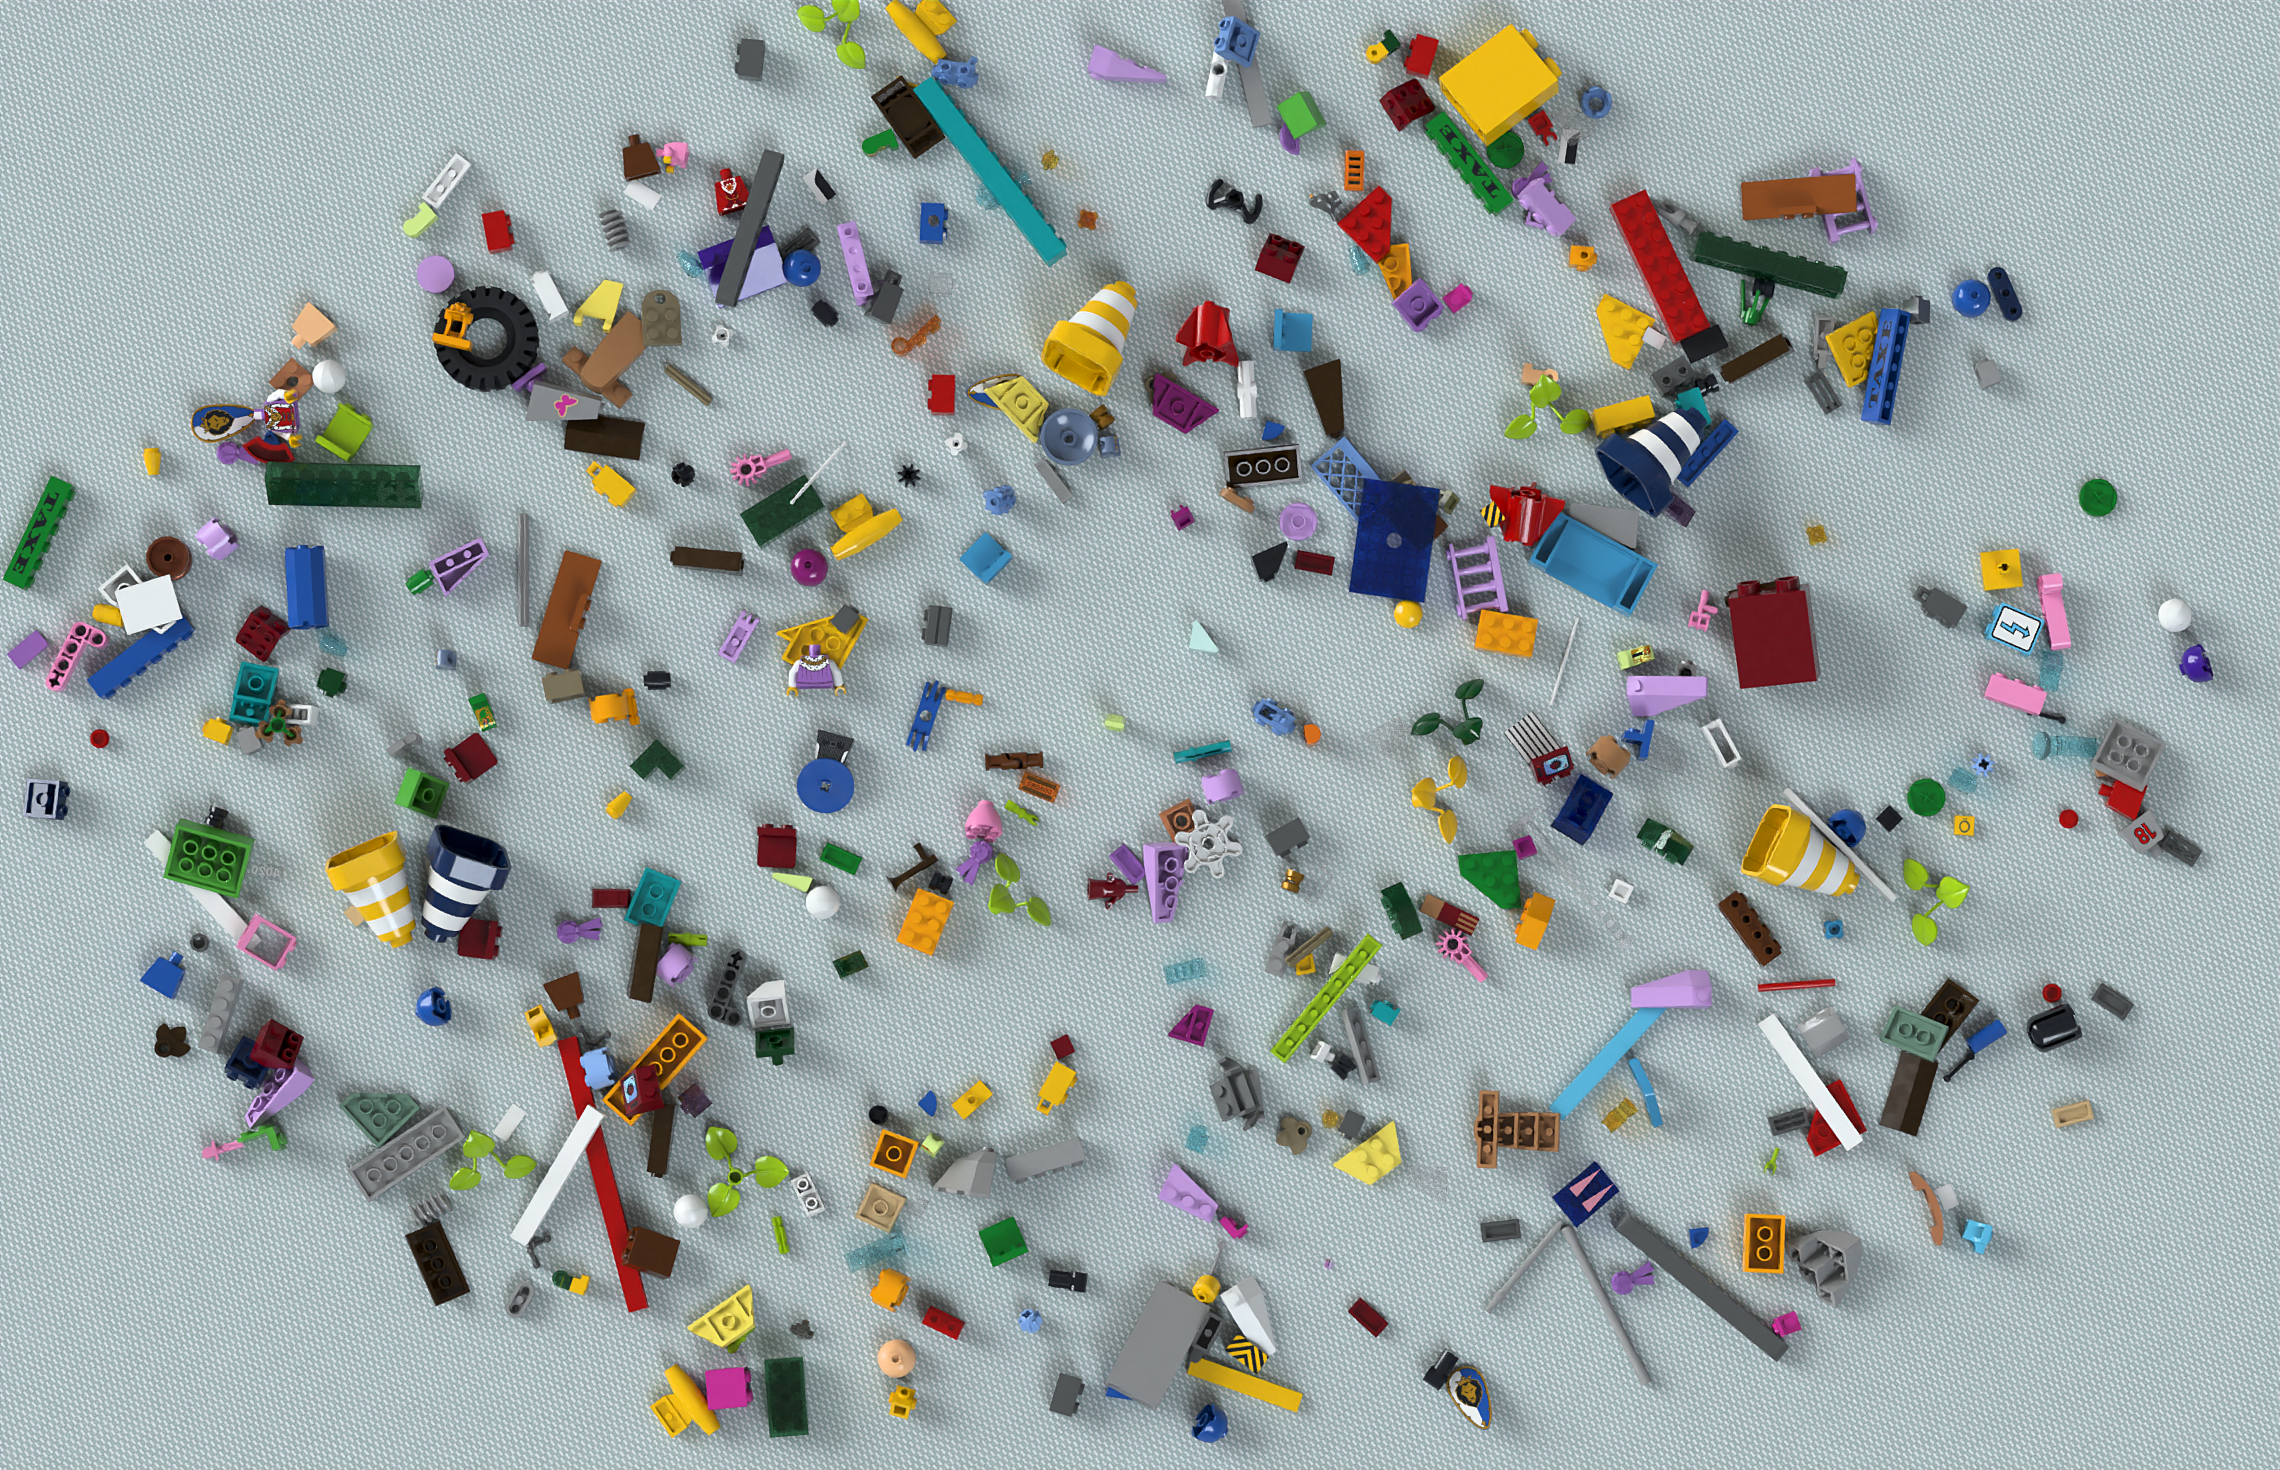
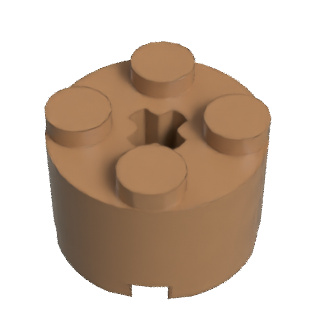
M1608 735L1607 737L1601 736L1586 752V756L1590 755V763L1603 775L1608 773L1611 775L1610 779H1615L1630 762L1629 757L1631 754L1627 749L1616 744L1617 740L1613 736Z

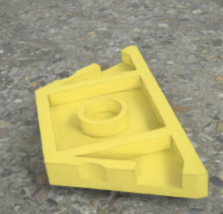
M1023 376L986 388L984 392L1032 443H1036L1038 440L1037 435L1040 426L1043 424L1044 414L1049 403Z
M1394 1121L1338 1160L1333 1166L1368 1185H1372L1401 1163Z
M748 1284L687 1327L688 1330L724 1349L755 1327L752 1288Z

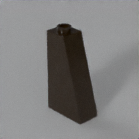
M1779 334L1721 366L1722 372L1720 374L1725 382L1728 381L1729 384H1733L1795 352L1787 335Z
M1336 359L1303 371V376L1325 437H1330L1331 439L1342 436L1341 433L1344 432L1341 361Z
M675 546V551H671L670 562H673V566L676 568L735 576L743 575L745 561L743 553Z
M664 1104L665 1108L655 1110L647 1172H651V1177L662 1178L663 1174L668 1175L679 1107L676 1105Z

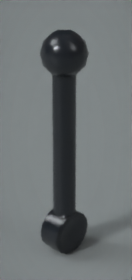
M2040 713L2039 715L2041 717L2059 721V723L2064 724L2066 722V718L2063 716L2056 717L2044 713Z
M1968 1053L1967 1058L1962 1063H1960L1949 1075L1944 1076V1081L1950 1082L1951 1077L1954 1074H1956L1969 1060H1973L1975 1058V1055L1973 1053Z

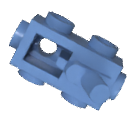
M972 56L967 63L938 59L937 66H933L932 77H935L943 85L952 84L963 89L973 88V85H977L979 77L975 66L978 59Z
M1001 485V487L984 491L983 497L986 498L985 509L991 510V514L994 515L1008 514L1009 509H1012L1016 502L1015 490H1012L1013 487Z
M1267 698V700L1262 699L1261 702L1257 701L1252 708L1256 723L1263 727L1267 724L1272 727L1271 732L1280 737L1282 734L1286 736L1288 732L1290 734L1293 732L1297 724L1294 723L1296 718L1293 717L1294 713L1287 708L1283 710L1278 708V703L1270 698ZM1266 709L1269 711L1270 714L1268 716H1264L1262 714V711Z

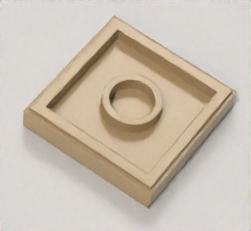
M871 1182L855 1218L890 1234L906 1198Z

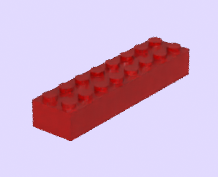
M1646 189L1611 204L1609 208L1611 215L1673 345L1709 329L1710 324Z

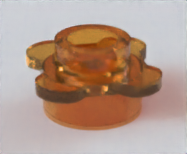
M1082 210L1078 227L1089 228L1091 231L1095 230L1098 214Z

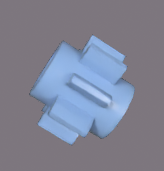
M1979 753V759L1972 758V761L1975 763L1970 769L1977 771L1976 776L1983 773V776L1986 777V771H1994L1991 765L1995 761L1989 760L1990 755L1983 757L1982 753ZM1981 760L1983 763L1987 764V766L1984 767V770L1983 767H1979Z
M1032 1309L1024 1310L1020 1315L1021 1318L1018 1319L1022 1331L1027 1330L1029 1333L1038 1331L1040 1324L1043 1323L1039 1311L1034 1312Z

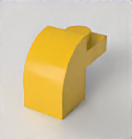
M542 1004L524 1012L540 1048L551 1045L557 1040L558 1035Z

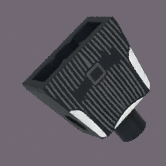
M819 729L815 759L832 758L844 764L855 740Z

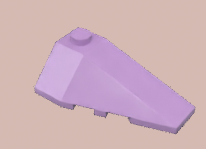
M1627 676V697L1634 717L1656 716L1661 712L1672 710L1680 705L1707 697L1708 677Z
M1170 842L1143 844L1144 868L1153 923L1171 922L1178 902L1179 887L1182 886L1184 881L1182 877L1184 863L1188 859V848Z
M1686 970L1631 988V1008L1708 1009L1712 1006V987L1707 970Z

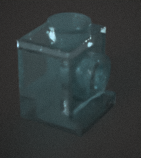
M1957 766L1954 768L1946 785L1968 795L1970 792L1973 793L1978 785L1976 782L1978 777ZM1960 779H1965L1966 784L1964 786L1960 784Z
M1197 1124L1196 1127L1192 1126L1185 1148L1203 1154L1204 1150L1201 1149V1146L1206 1147L1209 1138L1206 1135L1208 1127Z

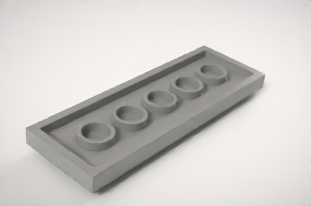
M443 1106L347 1171L368 1203H370L464 1140L466 1136L446 1106Z

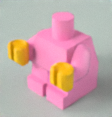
M668 143L664 145V149H657L656 156L663 157V162L669 164L666 166L667 173H674L675 165L686 169L689 157L687 143Z

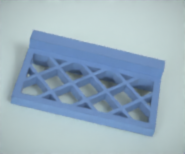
M1345 436L1310 466L1359 524L1395 496L1393 491ZM1337 448L1344 452L1343 461L1333 460V452ZM1321 462H1330L1329 473H1321L1316 466ZM1332 462L1343 463L1342 474H1331ZM1346 463L1355 465L1356 476L1345 475ZM1331 476L1342 477L1341 488H1335L1331 485ZM1345 477L1355 478V489L1344 488ZM1358 478H1366L1369 482L1368 490L1357 489ZM1343 490L1354 491L1353 502H1345ZM1357 491L1368 492L1367 504L1356 503ZM1370 492L1378 493L1383 498L1378 504H1369ZM1356 505L1367 506L1366 514L1361 518L1355 513Z

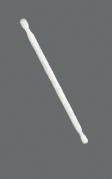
M845 441L796 494L795 498L790 501V504H794L795 500L802 495L847 444Z
M1577 617L1575 619V624L1573 626L1569 642L1565 651V655L1561 664V668L1557 677V681L1553 690L1552 699L1549 703V705L1553 706L1554 698L1557 694V690L1577 629L1576 626L1580 619Z

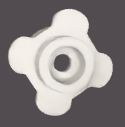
M718 325L715 335H712V341L727 347L734 332L731 329L724 328L723 325Z
M956 433L954 437L948 438L945 441V445L949 446L951 454L954 456L968 447L960 433Z

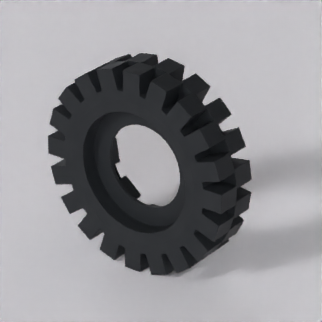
M479 286L475 287V290L472 291L469 289L462 291L459 297H453L447 302V308L456 302L466 304V307L471 308V313L473 314L472 324L484 318L498 321L503 325L507 333L506 347L495 358L480 359L475 357L470 351L434 343L438 360L446 372L456 382L463 384L466 388L472 390L479 389L480 392L506 389L505 386L512 385L522 375L529 372L531 363H534L538 355L536 351L539 348L540 339L538 337L537 323L522 300H519L509 291L505 292L501 288L493 286L491 288ZM444 308L438 315L440 319L438 323H435L434 333L442 335L445 332L448 321L444 319L446 311ZM453 321L451 331L460 333L463 322Z

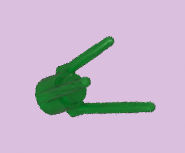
M1741 280L1740 318H1743L1742 323L1757 326V322L1761 321L1762 314L1770 299H1765L1758 313L1756 307L1760 290H1757L1752 308H1747V311H1745V280Z

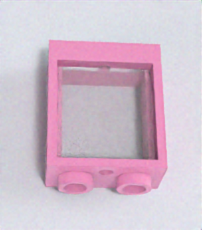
M255 913L235 946L277 971L278 968L282 969L287 961L285 956L288 951L292 952L297 942L294 935Z

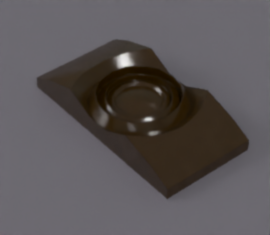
M902 75L871 96L883 117L914 159L946 138Z

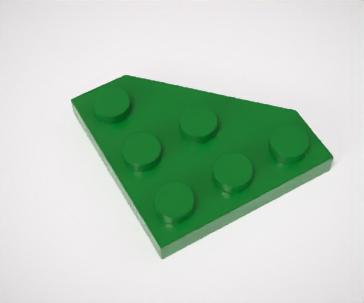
M1515 850L1458 855L1460 876L1493 901L1499 908H1521Z

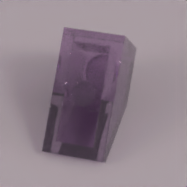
M1671 493L1674 502L1661 514L1686 528L1696 511L1676 494Z

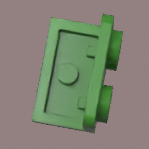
M273 1124L259 1127L258 1132H244L240 1134L241 1138L237 1139L238 1143H247L268 1135L273 1151L287 1149L286 1144H288L285 1133H282L280 1127H276Z

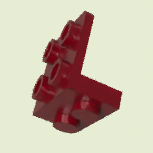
M1412 79L1389 90L1379 100L1399 132L1406 129L1413 121L1435 110V106L1417 79Z
M261 605L250 613L236 637V642L259 660L265 662L270 657L279 640L286 636L291 628H289V625L284 620L279 619L268 608Z
M478 733L472 734L451 749L449 747L443 751L446 755L443 758L449 767L453 765L457 771L454 773L460 782L464 781L467 785L498 763V760Z
M762 824V827H758L757 865L759 867L793 869L796 866L798 830L793 829V825H781V828H774V824Z
M469 918L460 930L457 954L464 957L495 961L500 951L498 938H501L503 926H500L501 922Z

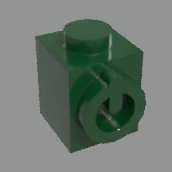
M327 667L326 670L323 669L321 671L317 687L323 691L325 696L333 698L334 695L340 697V694H344L347 688L346 679L348 675Z

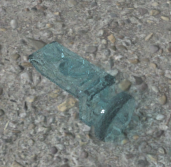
M2044 731L2038 732L2033 738L2032 751L2035 758L2039 760H2045L2047 757L2053 756L2094 757L2096 755V738L2074 736L2049 737L2048 733Z
M894 1228L893 1237L885 1236L844 1254L851 1273L887 1257L897 1255L898 1251L907 1255L909 1248L901 1230Z

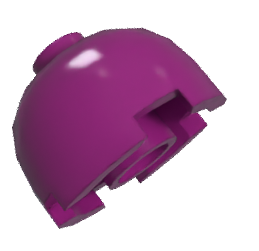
M803 549L793 557L790 564V572L794 580L800 585L814 587L826 579L828 562L820 551Z

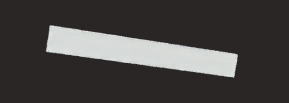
M1787 788L1782 793L1797 811L1810 817L1811 825L1828 842L1855 864V869L1889 903H1892L1897 898L1884 882L1790 788Z
M157 829L143 843L166 866L172 843ZM182 883L238 942L248 924L222 896L216 892ZM254 933L246 947L253 950L263 940Z
M1774 1013L1760 1022L1758 1026L1847 1152L1863 1141L1862 1137Z
M587 1105L510 1236L525 1247L527 1244H530L605 1117L604 1113L591 1105Z

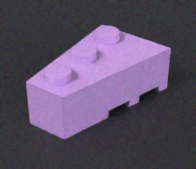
M1542 177L1532 180L1517 196L1520 200L1519 204L1524 209H1529L1533 213L1532 217L1537 222H1542L1550 235L1561 236L1576 220L1575 216L1563 202L1560 203L1554 197L1555 192L1553 190L1548 191L1543 185L1545 180Z
M482 537L429 562L445 597L490 554Z
M1174 1163L1158 1198L1210 1223L1219 1205Z

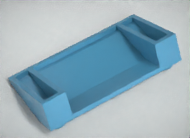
M1560 512L1543 534L1528 562L1531 566L1628 618L1634 611L1658 564Z

